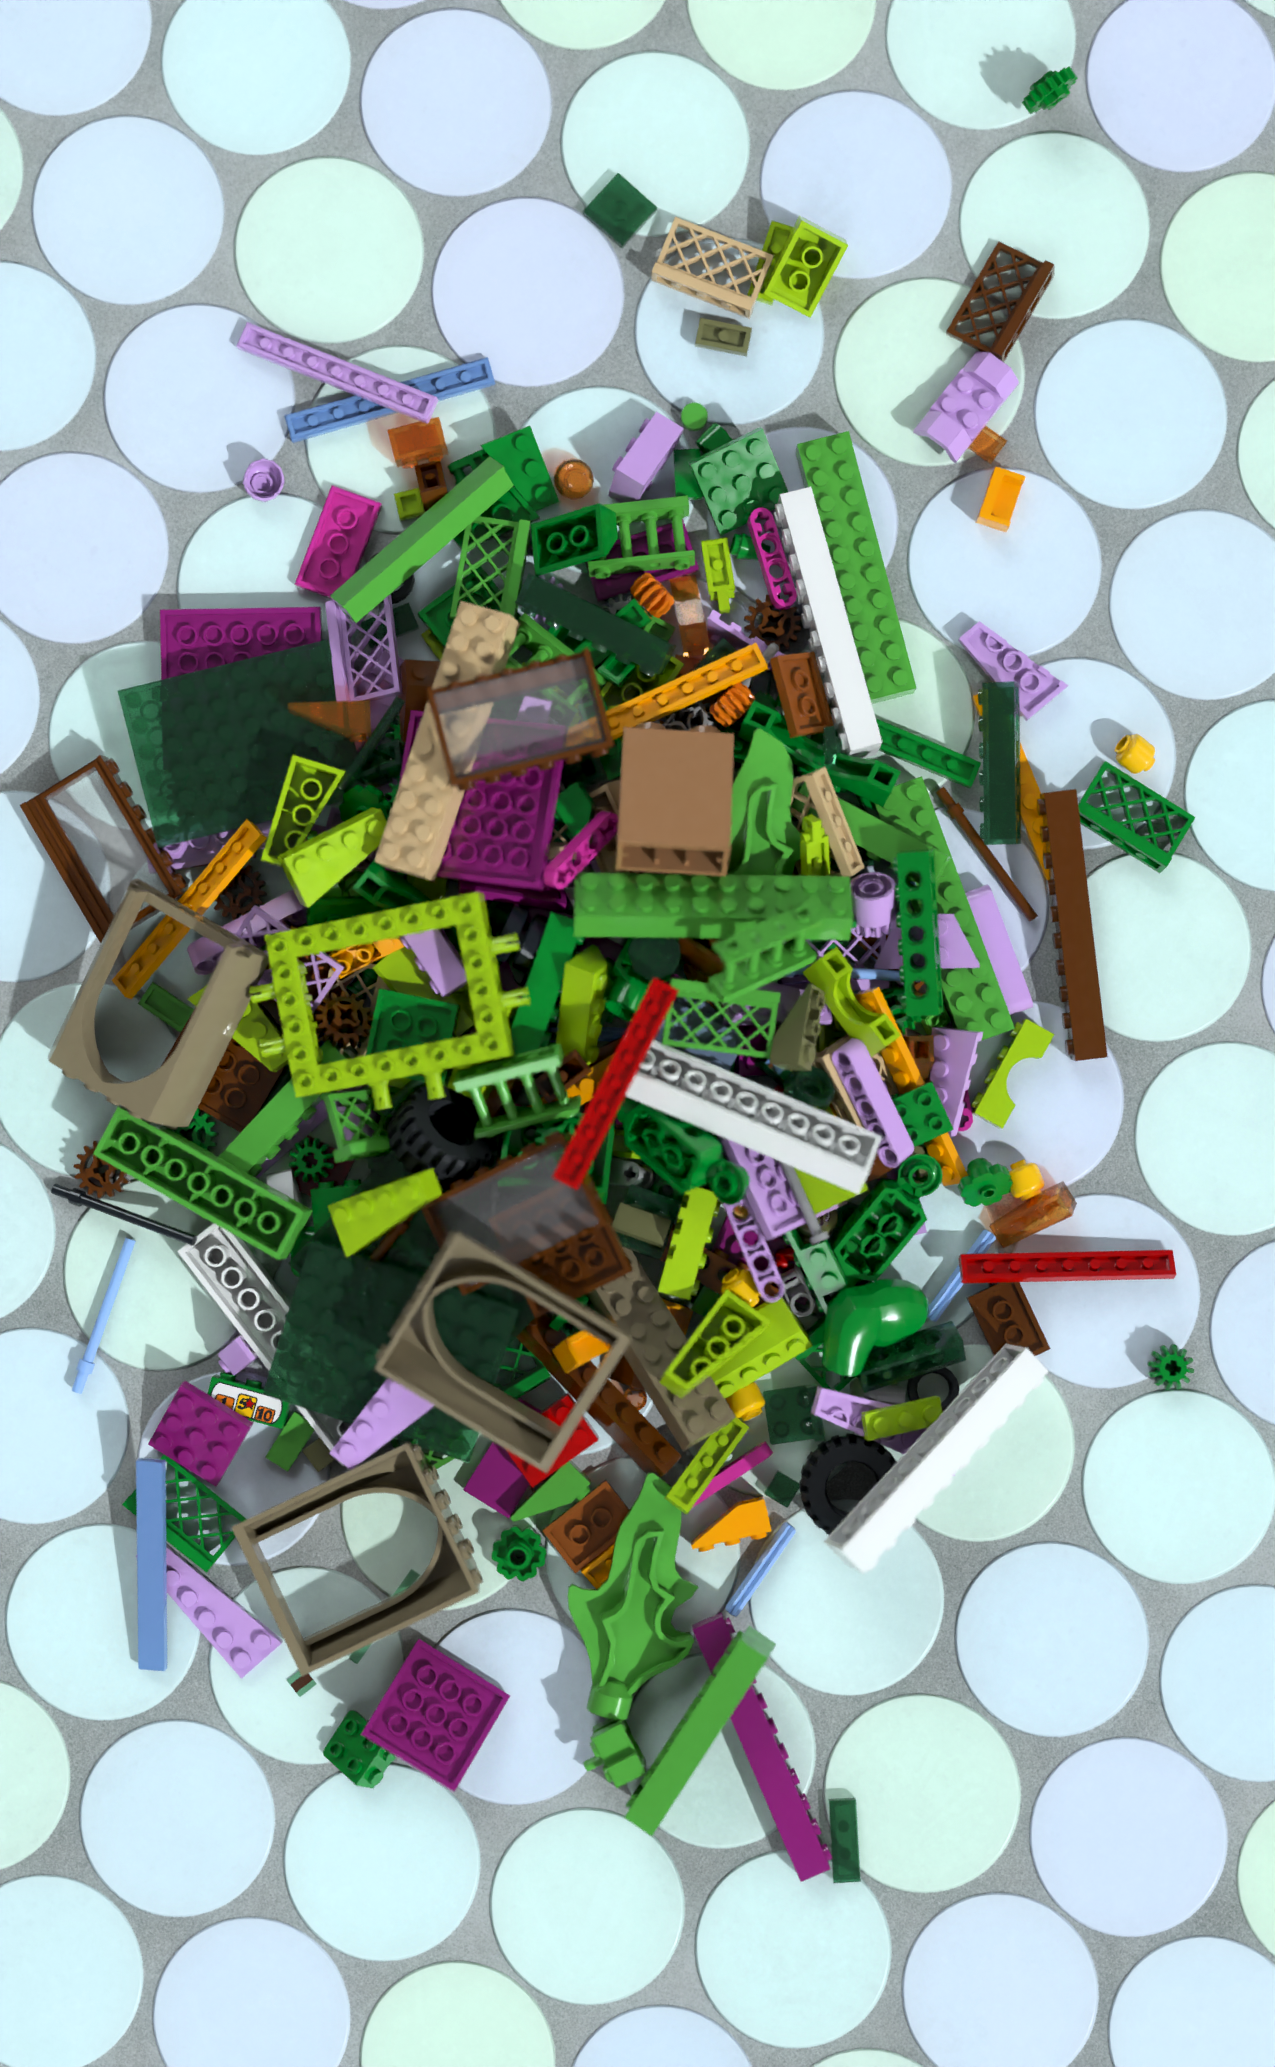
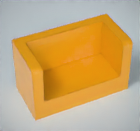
M995 467L976 523L1007 532L1021 486L1026 476Z
M582 1330L563 1340L552 1351L567 1374L607 1352L611 1346Z

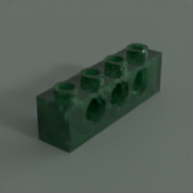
M953 1321L915 1332L913 1335L886 1347L873 1346L862 1372L856 1375V1378L863 1392L866 1393L966 1361L963 1340Z

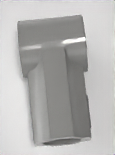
M858 1377L850 1383L851 1395L891 1405L905 1403L906 1392L904 1386L874 1384L868 1377Z

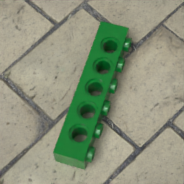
M934 849L902 850L897 853L896 858H893L894 874H898V885H895V900L900 902V912L896 914L897 928H901L902 939L898 940V953L903 955V966H900L899 974L900 981L905 984V993L901 995L902 1009H906V1016L940 1015L943 1012ZM913 871L919 874V885H912L909 882V872ZM911 899H917L921 902V912L917 913L911 910ZM913 926H918L923 930V939L918 940L912 936L911 929ZM915 953L924 956V966H917L914 963L913 955ZM920 980L926 984V993H919L915 989V981Z

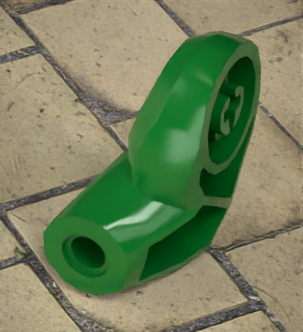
M880 1279L864 1286L843 1288L828 1303L824 1320L823 1365L828 1370L839 1375H859L873 1346L886 1347L918 1331L926 1322L929 1313L928 1299L919 1286L906 1280Z

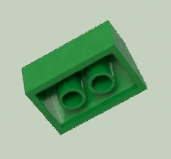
M598 503L531 524L535 575L540 576L607 556L618 539L616 512Z

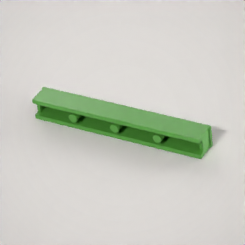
M489 456L333 592L330 597L338 604L343 613L348 614L355 623L359 622L510 490L514 485L505 472L504 466Z

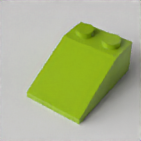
M799 215L781 251L764 294L811 318L848 247L847 241Z

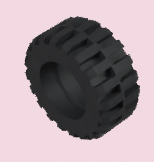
M443 1086L446 1097L428 1100L427 1087H419L410 1093L390 1118L388 1127L389 1145L391 1150L395 1151V1157L398 1162L404 1164V1169L408 1173L417 1174L433 1168L441 1189L449 1190L451 1189L449 1185L463 1178L466 1182L474 1179L473 1173L484 1168L490 1161L495 1150V1136L492 1138L482 1137L475 1139L474 1132L477 1121L481 1119L476 1107L472 1104L473 1101L468 1097L465 1098L461 1096V1093L455 1090L451 1091L448 1087Z
M846 1433V1436L836 1435L825 1443L824 1441L817 1445L818 1448L814 1452L811 1451L808 1455L807 1462L802 1467L801 1480L799 1481L801 1499L808 1516L826 1534L830 1535L850 1513L838 1509L829 1500L826 1484L830 1473L842 1463L859 1462L867 1466L874 1473L878 1483L897 1462L882 1444L873 1440L868 1441L864 1436Z

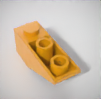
M399 936V939L379 940L369 945H355L346 947L345 950H334L328 955L345 966L338 976L341 979L405 947Z
M764 1496L736 1502L691 1541L692 1549L698 1548L699 1552L714 1549V1544L724 1542L725 1546L740 1543V1538L751 1536V1540H757L767 1537V1532L772 1530Z

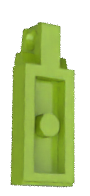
M725 537L701 541L711 601L717 600L720 614L730 613L729 598H735V584L728 539Z
M813 814L805 816L802 822L804 833L800 836L801 876H830L829 836L825 834V830L822 828L821 819L813 816Z

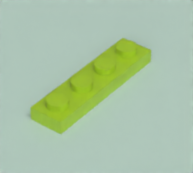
M735 1417L727 1426L710 1435L668 1492L665 1499L687 1515L749 1429V1426Z

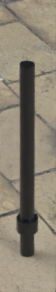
M58 1184L52 1186V1194L68 1199V1202L79 1207L84 1205L194 1246L197 1241L196 1235L86 1195L85 1191L77 1188L69 1189Z

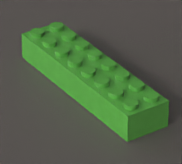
M123 1106L117 1107L93 1153L98 1158L278 1260L288 1258L313 1211L165 1126L131 1116L128 1113V1109Z
M750 1625L745 1632L738 1631L625 1805L629 1808V1811L624 1818L652 1837L769 1658L776 1643Z

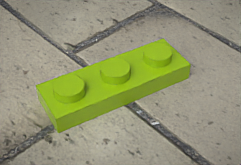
M932 1396L861 1412L864 1438L871 1441L928 1428L942 1413L940 1397Z

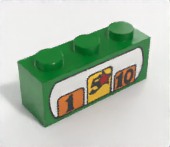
M223 1371L220 1372V1375L212 1376L207 1393L250 1421L280 1429L286 1425L292 1400L280 1386L273 1385L272 1389L262 1387L261 1381L249 1378L246 1379V1382L236 1380V1375L233 1376L232 1373L227 1374Z

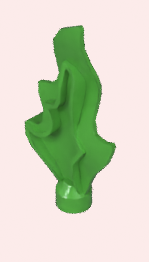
M760 728L755 729L753 732L748 754L732 783L731 841L726 875L792 876L795 863L801 859L800 836L802 834L791 823L792 760L783 743Z
M649 1472L645 1476L639 1496L620 1524L608 1579L598 1589L580 1588L574 1584L568 1587V1608L584 1641L590 1659L592 1686L586 1708L591 1713L608 1719H628L634 1692L649 1678L677 1665L689 1654L694 1642L690 1632H681L675 1629L671 1623L675 1609L690 1599L698 1589L697 1585L681 1578L675 1569V1555L681 1528V1511L665 1499L672 1486L653 1472Z

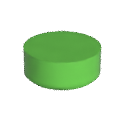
M690 403L683 408L681 422L687 430L699 431L707 423L708 414L703 405Z

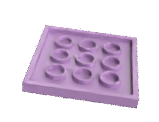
M729 1139L721 1140L730 1162L742 1166L748 1172L750 1182L745 1195L766 1241L806 1223L778 1160ZM847 1200L815 1214V1216L818 1218L848 1202Z

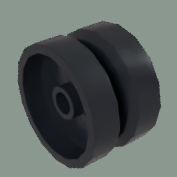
M515 903L501 936L517 933L519 940L508 942V944H520V950L517 951L512 965L513 968L526 973L532 958H536L549 918L537 913L533 916L529 927H526L524 923L529 914L528 908ZM511 951L496 954L497 961L502 963L507 961Z

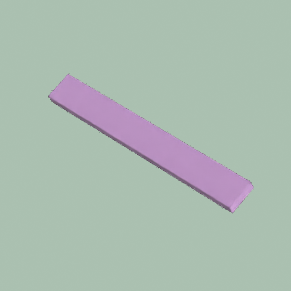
M248 322L237 344L239 350L426 424L429 423L439 401L436 396Z

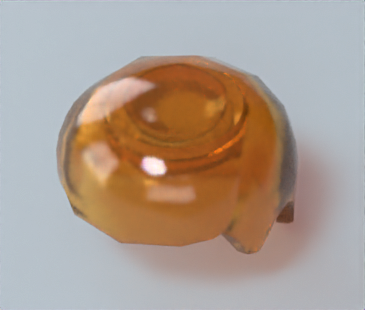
M571 458L563 460L556 467L553 483L559 494L574 500L583 498L591 491L594 476L587 463L580 459Z

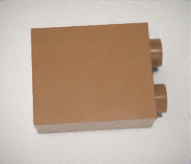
M656 722L640 723L635 728L624 727L616 870L726 876L731 841L734 734L721 733L719 729L708 725L696 726L690 731L667 730L663 725Z

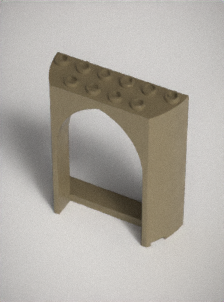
M134 879L130 882L53 1043L48 1054V1060L62 1069V1074L82 1081L84 1087L90 1091L102 1093L106 1096L108 1102L127 1108L128 1113L135 1118L161 1124L173 1130H176L178 1127H187L251 1000L250 996L253 993L249 992L250 986L258 985L269 963V956L266 952L144 881ZM143 902H146L222 946L225 950L177 1048L170 1058L159 1069L145 1078L137 1081H122L109 1073L100 1057L95 1038V1012L99 995Z
M460 1230L457 1233L451 1231L388 1335L393 1338L389 1346L383 1343L375 1358L379 1362L375 1370L547 1473L632 1339V1334ZM474 1281L505 1285L525 1294L611 1347L564 1422L559 1426L474 1375L450 1354L439 1336L434 1320L433 1299L437 1293L457 1284Z
M406 1443L231 1527L301 1676L479 1593L480 1584L483 1583V1579L472 1556L474 1553L473 1545L469 1538L464 1539L460 1530L463 1528L461 1520L456 1513L452 1514L449 1504H451L450 1497L445 1489L441 1490L437 1482L439 1474L433 1464L429 1465L418 1443ZM390 1493L405 1496L422 1504L437 1517L438 1537L436 1548L429 1566L421 1577L396 1595L305 1638L302 1637L258 1542L329 1508L364 1494Z

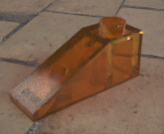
M696 575L669 579L672 596L674 597V609L683 656L692 657L709 654L710 644Z
M370 700L288 703L289 713L344 738H350L352 742L366 741V737H372Z
M1064 1181L1041 1191V1194L1028 1199L989 1225L1002 1248L1073 1215L1077 1202Z

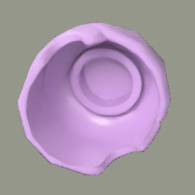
M264 458L249 464L243 477V484L247 494L254 500L262 502L275 499L282 491L285 482L281 467L273 460Z

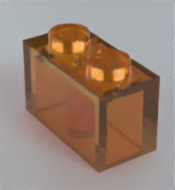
M439 417L430 419L428 424L420 421L387 430L397 467L412 468L417 466L420 461L436 462L442 460L444 455L449 454Z

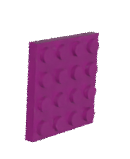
M418 1639L360 1735L454 1793L510 1695Z

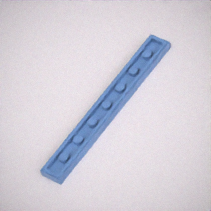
M488 357L400 382L436 396L439 401L496 385ZM354 395L284 415L291 441L295 443L398 412Z
M139 1458L136 1460L138 1669L165 1671L167 1669L165 1460Z

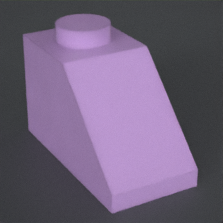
M242 1335L217 1354L221 1358L218 1361L220 1366L227 1374L231 1372L233 1376L259 1358Z

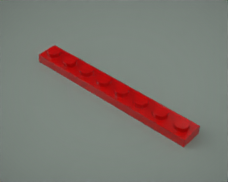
M653 978L552 1176L553 1179L575 1190L579 1189L679 992L678 989Z
M1173 1250L960 1254L958 1258L961 1283L1174 1279L1176 1276Z

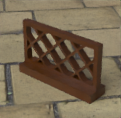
M998 241L948 327L946 335L981 352H990L1002 362H1005L1053 279L1055 264L1046 260L1043 263ZM1000 251L1011 256L1013 263L998 267L996 258ZM1030 265L1036 268L1032 276L1021 279L1018 267ZM1015 269L1018 280L1003 284L1000 273ZM996 274L1000 286L985 290L983 285L984 279ZM1020 286L1022 292L1020 298L1008 302L1005 290ZM1001 291L1005 303L990 307L987 295ZM983 297L986 309L972 313L970 308L972 300ZM1006 308L1009 315L1007 320L995 324L992 312ZM988 314L991 326L977 330L974 318ZM971 321L972 332L962 334L955 330L960 322ZM993 331L996 339L990 348L980 342L979 335Z

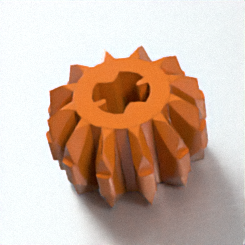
M645 572L641 577L639 576L630 587L634 598L656 618L666 614L674 604V597L650 573Z
M739 682L728 687L710 706V713L718 723L724 727H729L745 714L755 698L751 690Z

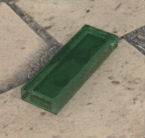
M856 1798L828 1799L833 1883L860 1882Z

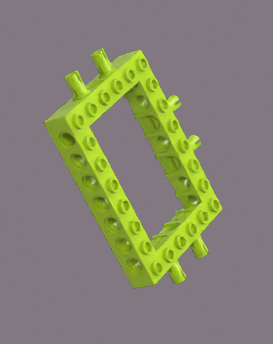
M475 892L265 935L273 982L250 986L249 992L253 994L261 992L259 995L250 996L253 1003L275 998L278 1002L284 1034L283 1037L260 1040V1047L272 1046V1048L261 1050L263 1057L284 1052L288 1054L296 1098L368 1084L372 1088L375 1110L392 1107L387 1085L390 1082L389 1080L421 1074V1076L425 1077L428 1100L446 1097L440 1072H443L442 1069L515 1055L507 1008L530 1005V997L518 999L519 996L529 995L527 987L509 992H503L496 954L520 950V944H508V942L519 940L517 933L496 938L492 937L484 893ZM456 925L477 1034L319 1065L323 1059L322 1049H319L315 1030L318 1027L317 1022L313 1020L310 1004L312 995L308 994L305 978L307 969L302 961L297 960V957L320 955V952L331 950H345L346 947L369 945L374 941L399 939V936L422 934L424 931L440 928L448 929Z

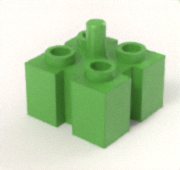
M607 1719L593 1726L590 1746L595 1756L583 1762L587 1772L603 1764L602 1770L609 1783L613 1781L616 1788L646 1774V1760L626 1720Z

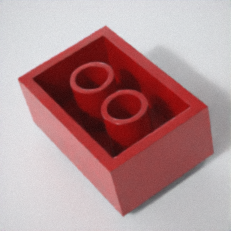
M566 1393L539 1414L561 1426L574 1406L575 1401L569 1393ZM583 1415L547 1473L506 1448L505 1450L533 1488L597 1442L599 1435Z

